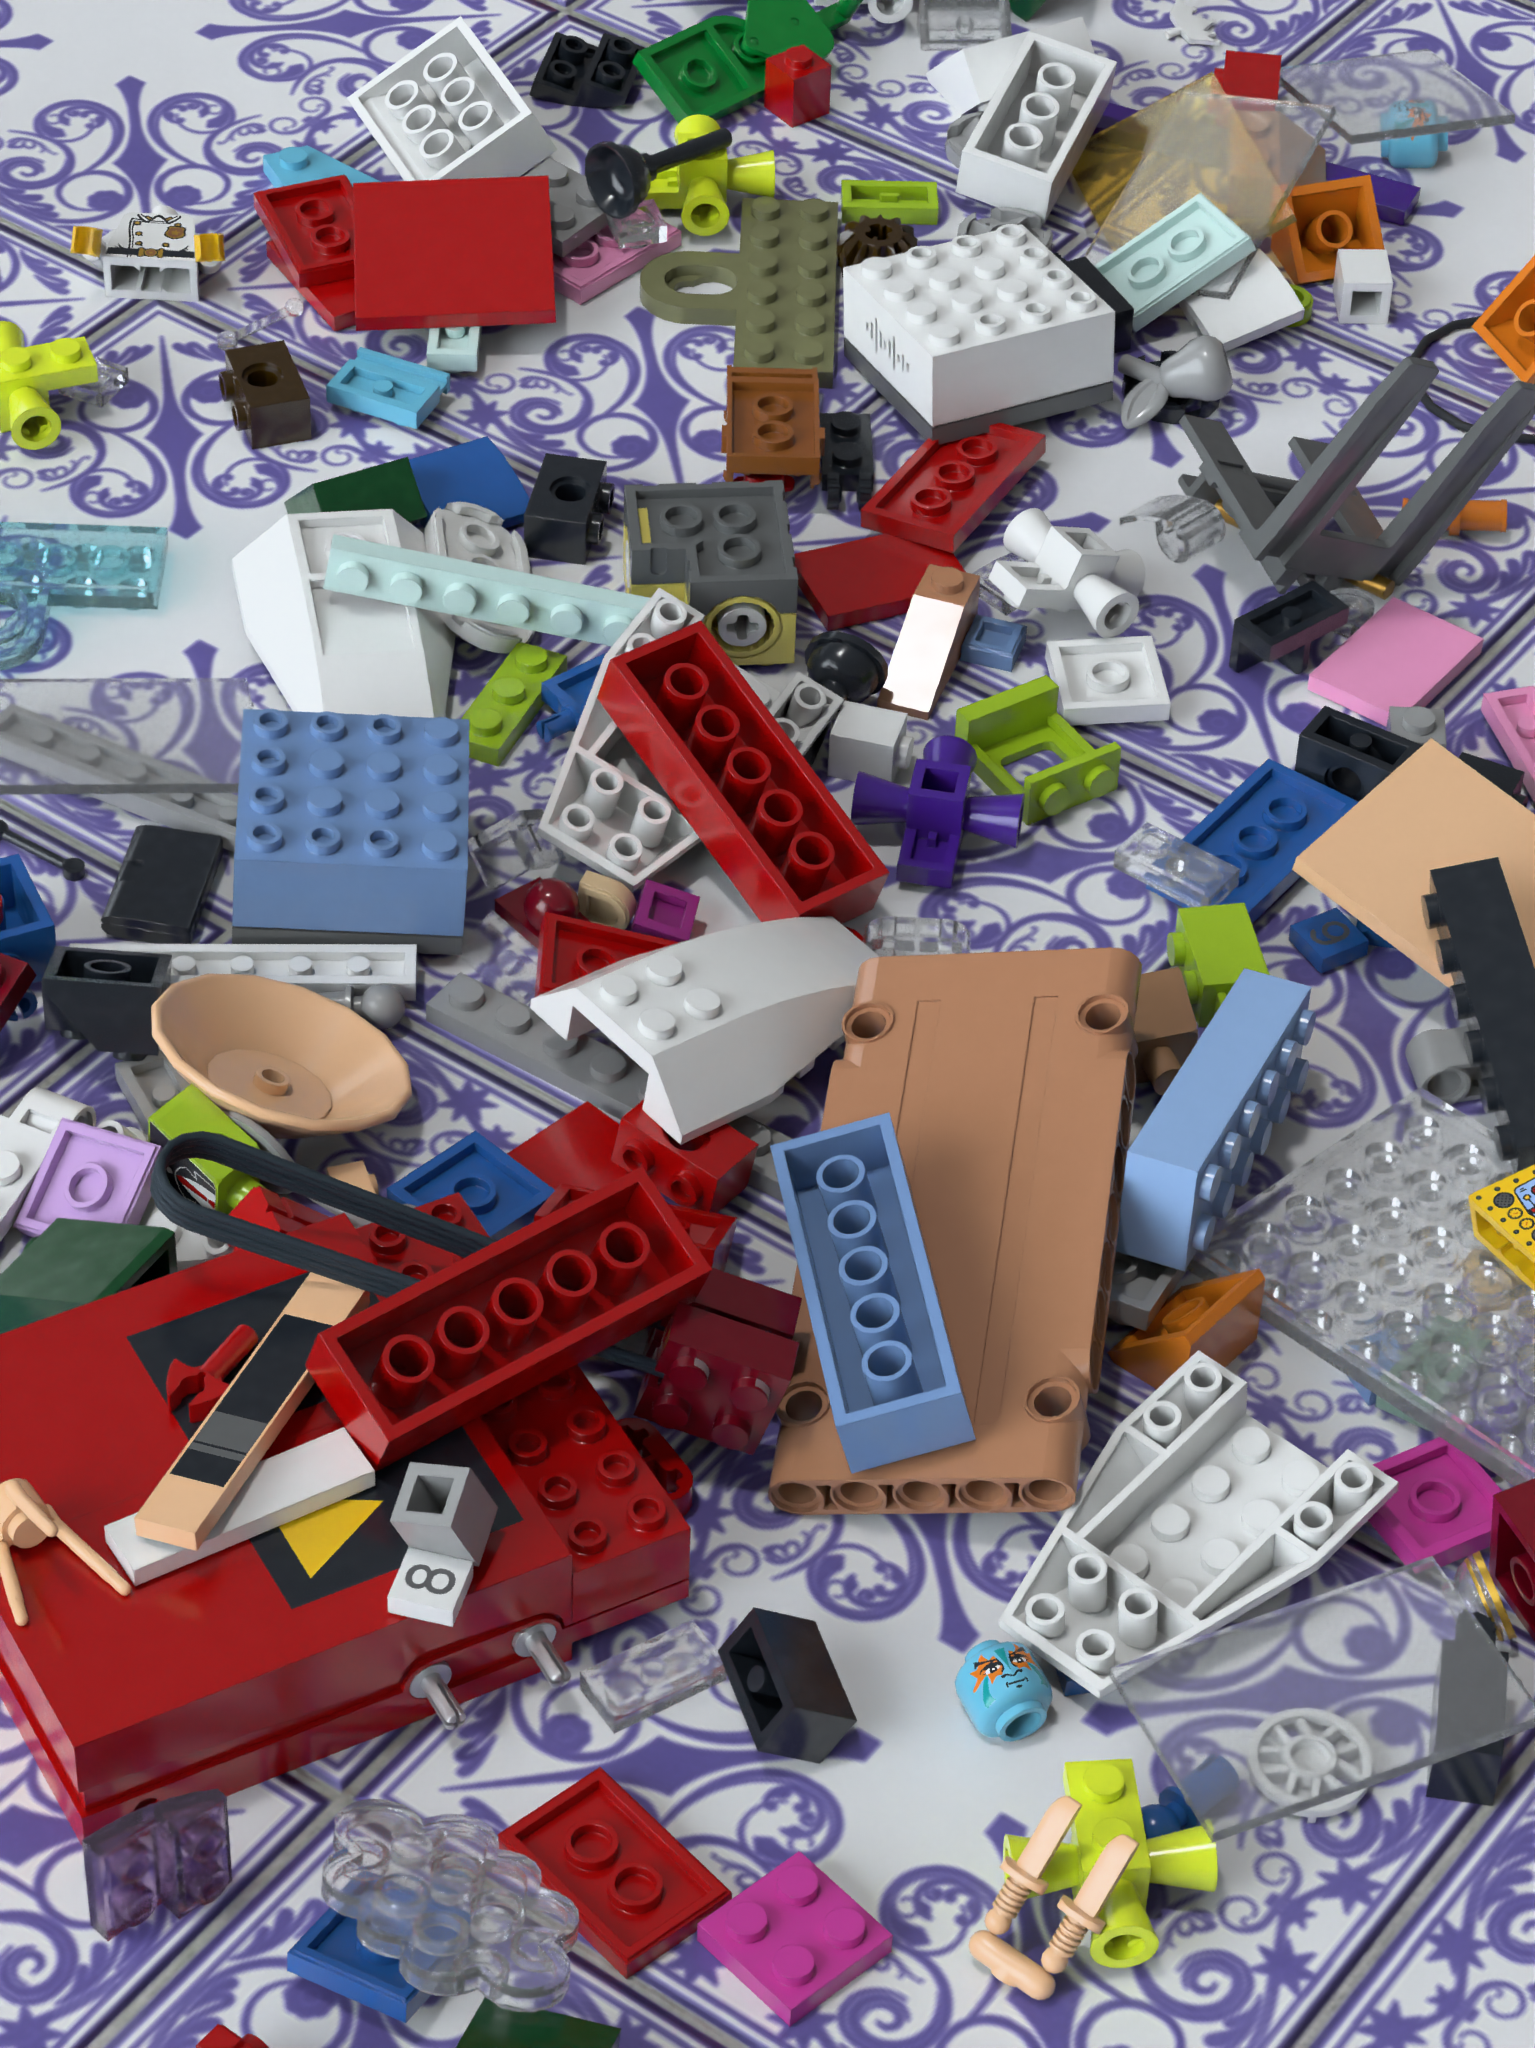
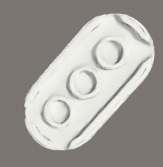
M452 502L447 503L445 509L441 510L438 507L431 515L424 531L427 553L531 574L528 551L524 540L515 529L512 534L502 527L504 520L495 512L473 503ZM439 612L445 625L457 636L476 647L491 652L510 653L519 642L529 644L536 632Z

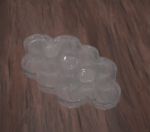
M384 1799L356 1801L339 1811L334 1822L333 1849L335 1853L329 1855L323 1864L321 1896L329 1907L341 1915L357 1919L356 1936L363 1946L376 1954L399 1959V1971L406 1982L422 1992L435 1996L453 1997L479 1990L487 1999L498 2006L515 2012H537L551 2008L563 2000L569 1989L571 1972L570 1959L566 1954L572 1950L577 1942L579 1910L566 1896L557 1891L541 1887V1869L535 1861L523 1854L499 1849L498 1836L492 1827L477 1818L463 1814H441L422 1819L405 1805Z

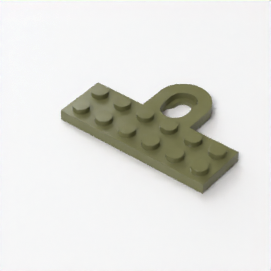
M768 196L756 199L742 198L739 253L678 251L656 257L644 266L640 274L641 303L656 317L674 323L735 326L733 367L812 369V367H817L819 388L832 389L838 202H825L815 198L804 201L777 200ZM711 282L725 284L732 288L731 291L723 294H690L676 291L682 287H695Z

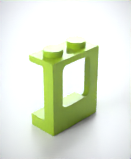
M1047 675L959 708L956 711L955 736L971 744L977 754V764L973 772L996 795L1025 794L1022 821L1026 825L1059 814L1062 811L1097 797L1104 796L1109 792L1117 790L1122 747L1113 742L1094 749L1057 713L1059 686ZM1042 750L1053 751L1064 761L1025 777L1024 787L1003 767Z

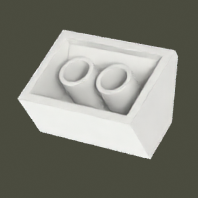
M1083 16L1030 30L1039 35L1095 54ZM1029 31L960 50L926 73L928 82L961 115L976 110L985 111Z

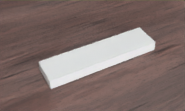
M343 1427L260 1461L197 1551L137 1536L134 1521L137 1513L105 1525V1542L134 1586H137L374 1487L375 1470Z

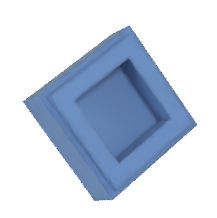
M976 615L961 646L960 661L1012 672L1026 642L1027 626Z

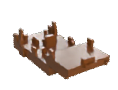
M727 365L726 410H724V419L727 424L722 425L721 453H726V470H723L725 482H733L734 473L744 475L780 474L794 475L796 477L810 475V488L819 485L822 480L820 456H824L825 428H820L817 367H812V369L732 367V365Z

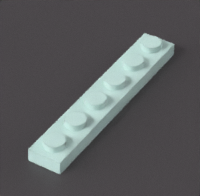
M333 534L323 587L326 590L607 646H613L650 599L649 597Z

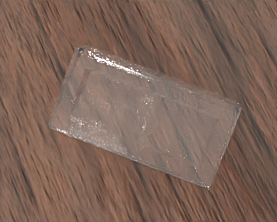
M918 0L917 30L920 49L923 51L962 50L1012 36L1009 0Z
M492 910L463 941L462 955L457 956L497 991L530 1007L531 999L535 997L538 949Z

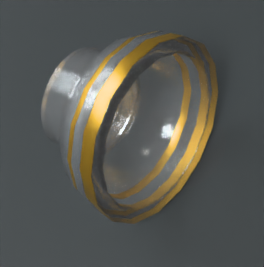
M1477 1551L1468 1556L1458 1566L1454 1575L1455 1583L1440 1589L1455 1627L1459 1617H1463V1613L1468 1614L1478 1611L1487 1617H1492V1622H1495L1496 1641L1516 1638V1633L1480 1551Z

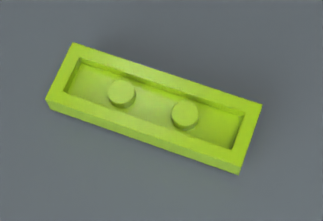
M523 642L515 645L461 718L469 720V758L499 767L545 704L541 700V683L567 671V655Z

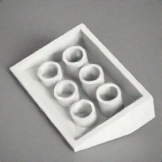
M461 16L347 97L404 181L520 177L531 168L539 165L546 157L557 150L527 104Z

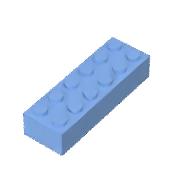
M1244 968L1127 1151L1116 1246L1117 1252L1185 1271L1197 1250H1207L1213 1236L1216 1218L1225 1219L1228 1215L1234 1197L1235 1186H1245L1251 1173L1254 1155H1263L1270 1141L1273 1123H1283L1289 1108L1291 1093L1300 1094L1305 1084L1309 1061L1301 1058L1303 1045L1306 1046L1309 1043L1316 1020V1012L1308 1010L1311 986Z

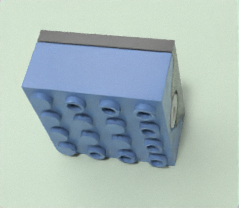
M243 709L234 853L232 944H417V953L462 955L468 876L469 720L449 719L446 717H405L388 714H343L329 711L301 712L280 711L277 709Z

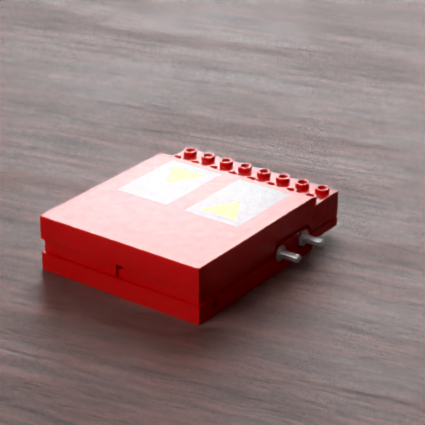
M459 1192L414 1208L490 1238ZM345 1213L285 1233L419 1280H423L464 1258L375 1223L355 1229ZM240 1249L0 1334V1483L15 1478L27 1480L44 1503L51 1505L60 1519L110 1564L131 1586V1592L128 1595H121L57 1536H47L41 1543L31 1548H20L16 1545H11L9 1550L28 1615L27 1624L19 1626L14 1620L0 1574V1697L84 1851L88 1852L436 1713L447 1729L453 1730L454 1727L457 1729L463 1725L466 1718L459 1704L539 1672L544 1674L553 1688H558L559 1685L562 1687L569 1682L571 1673L564 1662L572 1660L573 1642L689 1597L688 1578L691 1528L579 1365L577 1364L375 1472L374 1487L134 1586L105 1542L104 1526L139 1512L203 1423V1421L190 1423L189 1403L199 1393L188 1394L182 1399L177 1408L172 1413H169L166 1381L170 1364L174 1359H177L191 1367L201 1366L238 1325L245 1324L255 1330L258 1342L222 1381L231 1384L310 1272ZM369 1292L370 1304L367 1308L386 1299V1297ZM316 1382L260 1461L344 1427ZM410 1462L469 1467L498 1506L480 1565L473 1566V1579L453 1627L388 1612L387 1597L409 1547L394 1528L390 1519Z

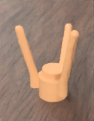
M15 1478L0 1483V1574L9 1606L12 1609L17 1625H26L28 1615L9 1550L11 1545H16L20 1548H31L41 1543L47 1536H57L117 1592L124 1596L131 1592L130 1584L68 1527L51 1505L44 1503L27 1480Z

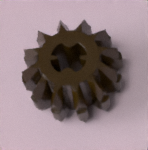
M881 214L877 218H869L862 215L859 222H847L844 232L840 233L836 248L838 266L841 268L842 277L843 267L860 264L870 257H888L905 253L910 248L917 246L918 239L914 236V228L909 225H901L900 218L896 217L888 220L884 219Z

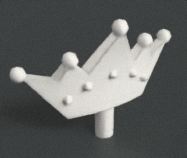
M1176 0L1170 11V19L1175 27L1165 31V37L1170 39L1181 34L1188 44L1220 46L1222 44L1221 40L1212 39L1216 37V33L1207 31L1210 27L1215 26L1217 21L1213 19L1210 21L1193 15V13L1197 12V7H1190L1184 5L1183 0Z

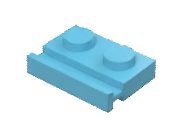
M360 347L357 350L356 359H349L326 385L327 402L348 408L354 412H362L394 422L400 426L417 429L440 403V395L442 393L447 394L450 391V374Z

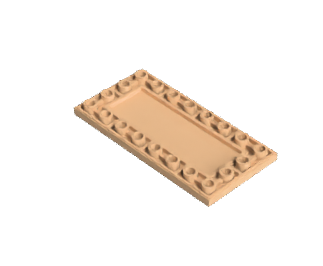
M1432 738L1296 857L1292 868L1294 872L1449 989L1451 985H1454L1451 973H1441L1436 956L1435 941L1440 940L1437 928L1427 929L1422 912L1421 896L1430 894V870L1498 857L1535 968V814Z

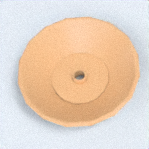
M208 973L171 984L151 1006L152 1037L173 1068L189 1084L192 1083L222 1111H234L252 1119L275 1139H299L361 1131L394 1120L412 1097L409 1065L387 1035L350 1008L304 987L256 975Z

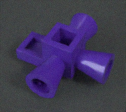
M943 735L931 739L924 747L923 759H916L910 788L858 771L852 800V823L854 825L906 822V829L897 862L896 881L951 889L964 831L1016 849L1018 847L1025 794L969 797L971 774L977 764V754L971 744L962 738Z

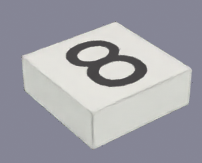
M408 1547L387 1597L388 1612L453 1627L473 1579V1562Z

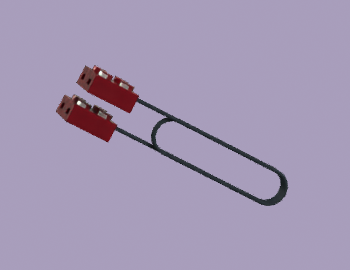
M205 1131L184 1133L170 1140L157 1156V1161L151 1175L150 1192L156 1207L172 1223L202 1236L386 1298L421 1280L198 1205L182 1197L171 1186L166 1174L167 1167L179 1160L191 1158L214 1161L464 1258L497 1241L216 1133ZM712 1268L709 1277L694 1302L687 1305L678 1301L672 1314L649 1325L651 1328L643 1355L614 1345L595 1355L645 1372L634 1416L655 1422L664 1428L676 1429L709 1440L727 1449H735L754 1455L791 1382L799 1342L793 1341L792 1338L795 1333L802 1298Z

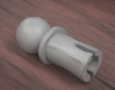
M378 984L371 986L362 996H355L353 985H346L345 991L317 992V994L350 1008L377 1029L393 1028L401 1021L405 1013L406 1005L404 998L391 985Z

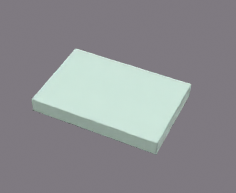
M1199 193L1094 266L1134 308L1132 330L1136 333L1256 249L1248 234L1202 193Z

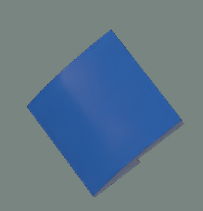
M488 436L409 459L427 517L420 521L424 528L438 507L441 510L445 509L447 503L452 502L473 503L495 512L504 520L503 528L524 523V513L530 498L511 465Z

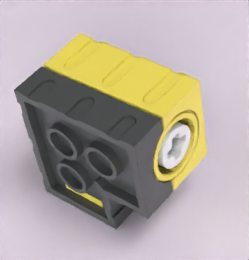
M769 480L756 483L736 481L712 482V484L670 483L657 486H643V484L624 485L623 574L625 592L651 598L656 590L661 588L705 615L704 625L735 665L769 666L773 664L794 663L798 574L797 568L794 567L795 555L792 535L789 534L790 522L787 503L784 501L785 490L783 480Z

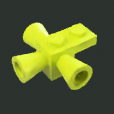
M691 115L681 120L676 126L674 132L675 142L679 145L721 128L709 116ZM726 147L658 173L656 179L651 181L647 197L638 207L652 212L663 209H683L681 219L688 231L699 236L714 235L723 230L729 221L730 213L726 205L727 190L774 198V150L728 159Z
M0 321L1 433L11 431L13 441L21 448L28 450L45 448L57 439L61 431L60 417L50 407L49 390L98 382L97 363L84 336L60 338L50 343L25 347L24 334L21 328L12 322Z
M1132 1758L1065 1762L1063 1772L1065 1796L1072 1797L1082 1804V1807L1071 1825V1844L1061 1842L1041 1877L1049 1883L1044 1894L1071 1888L1074 1900L1100 1854L1112 1839L1124 1834L1137 1841L1139 1846L1098 1915V1917L1106 1922V1925L1100 1935L1091 1931L1090 1955L1098 1964L1110 1968H1127L1139 1965L1150 1959L1159 1947V1940L1146 1913L1149 1883L1215 1892L1218 1865L1213 1828L1210 1823L1146 1839ZM1005 1834L1003 1861L1006 1856L1018 1861L1030 1837ZM1004 1872L1005 1883L1006 1879L1010 1877L1006 1872ZM1031 1890V1893L1027 1895V1899L1040 1895Z

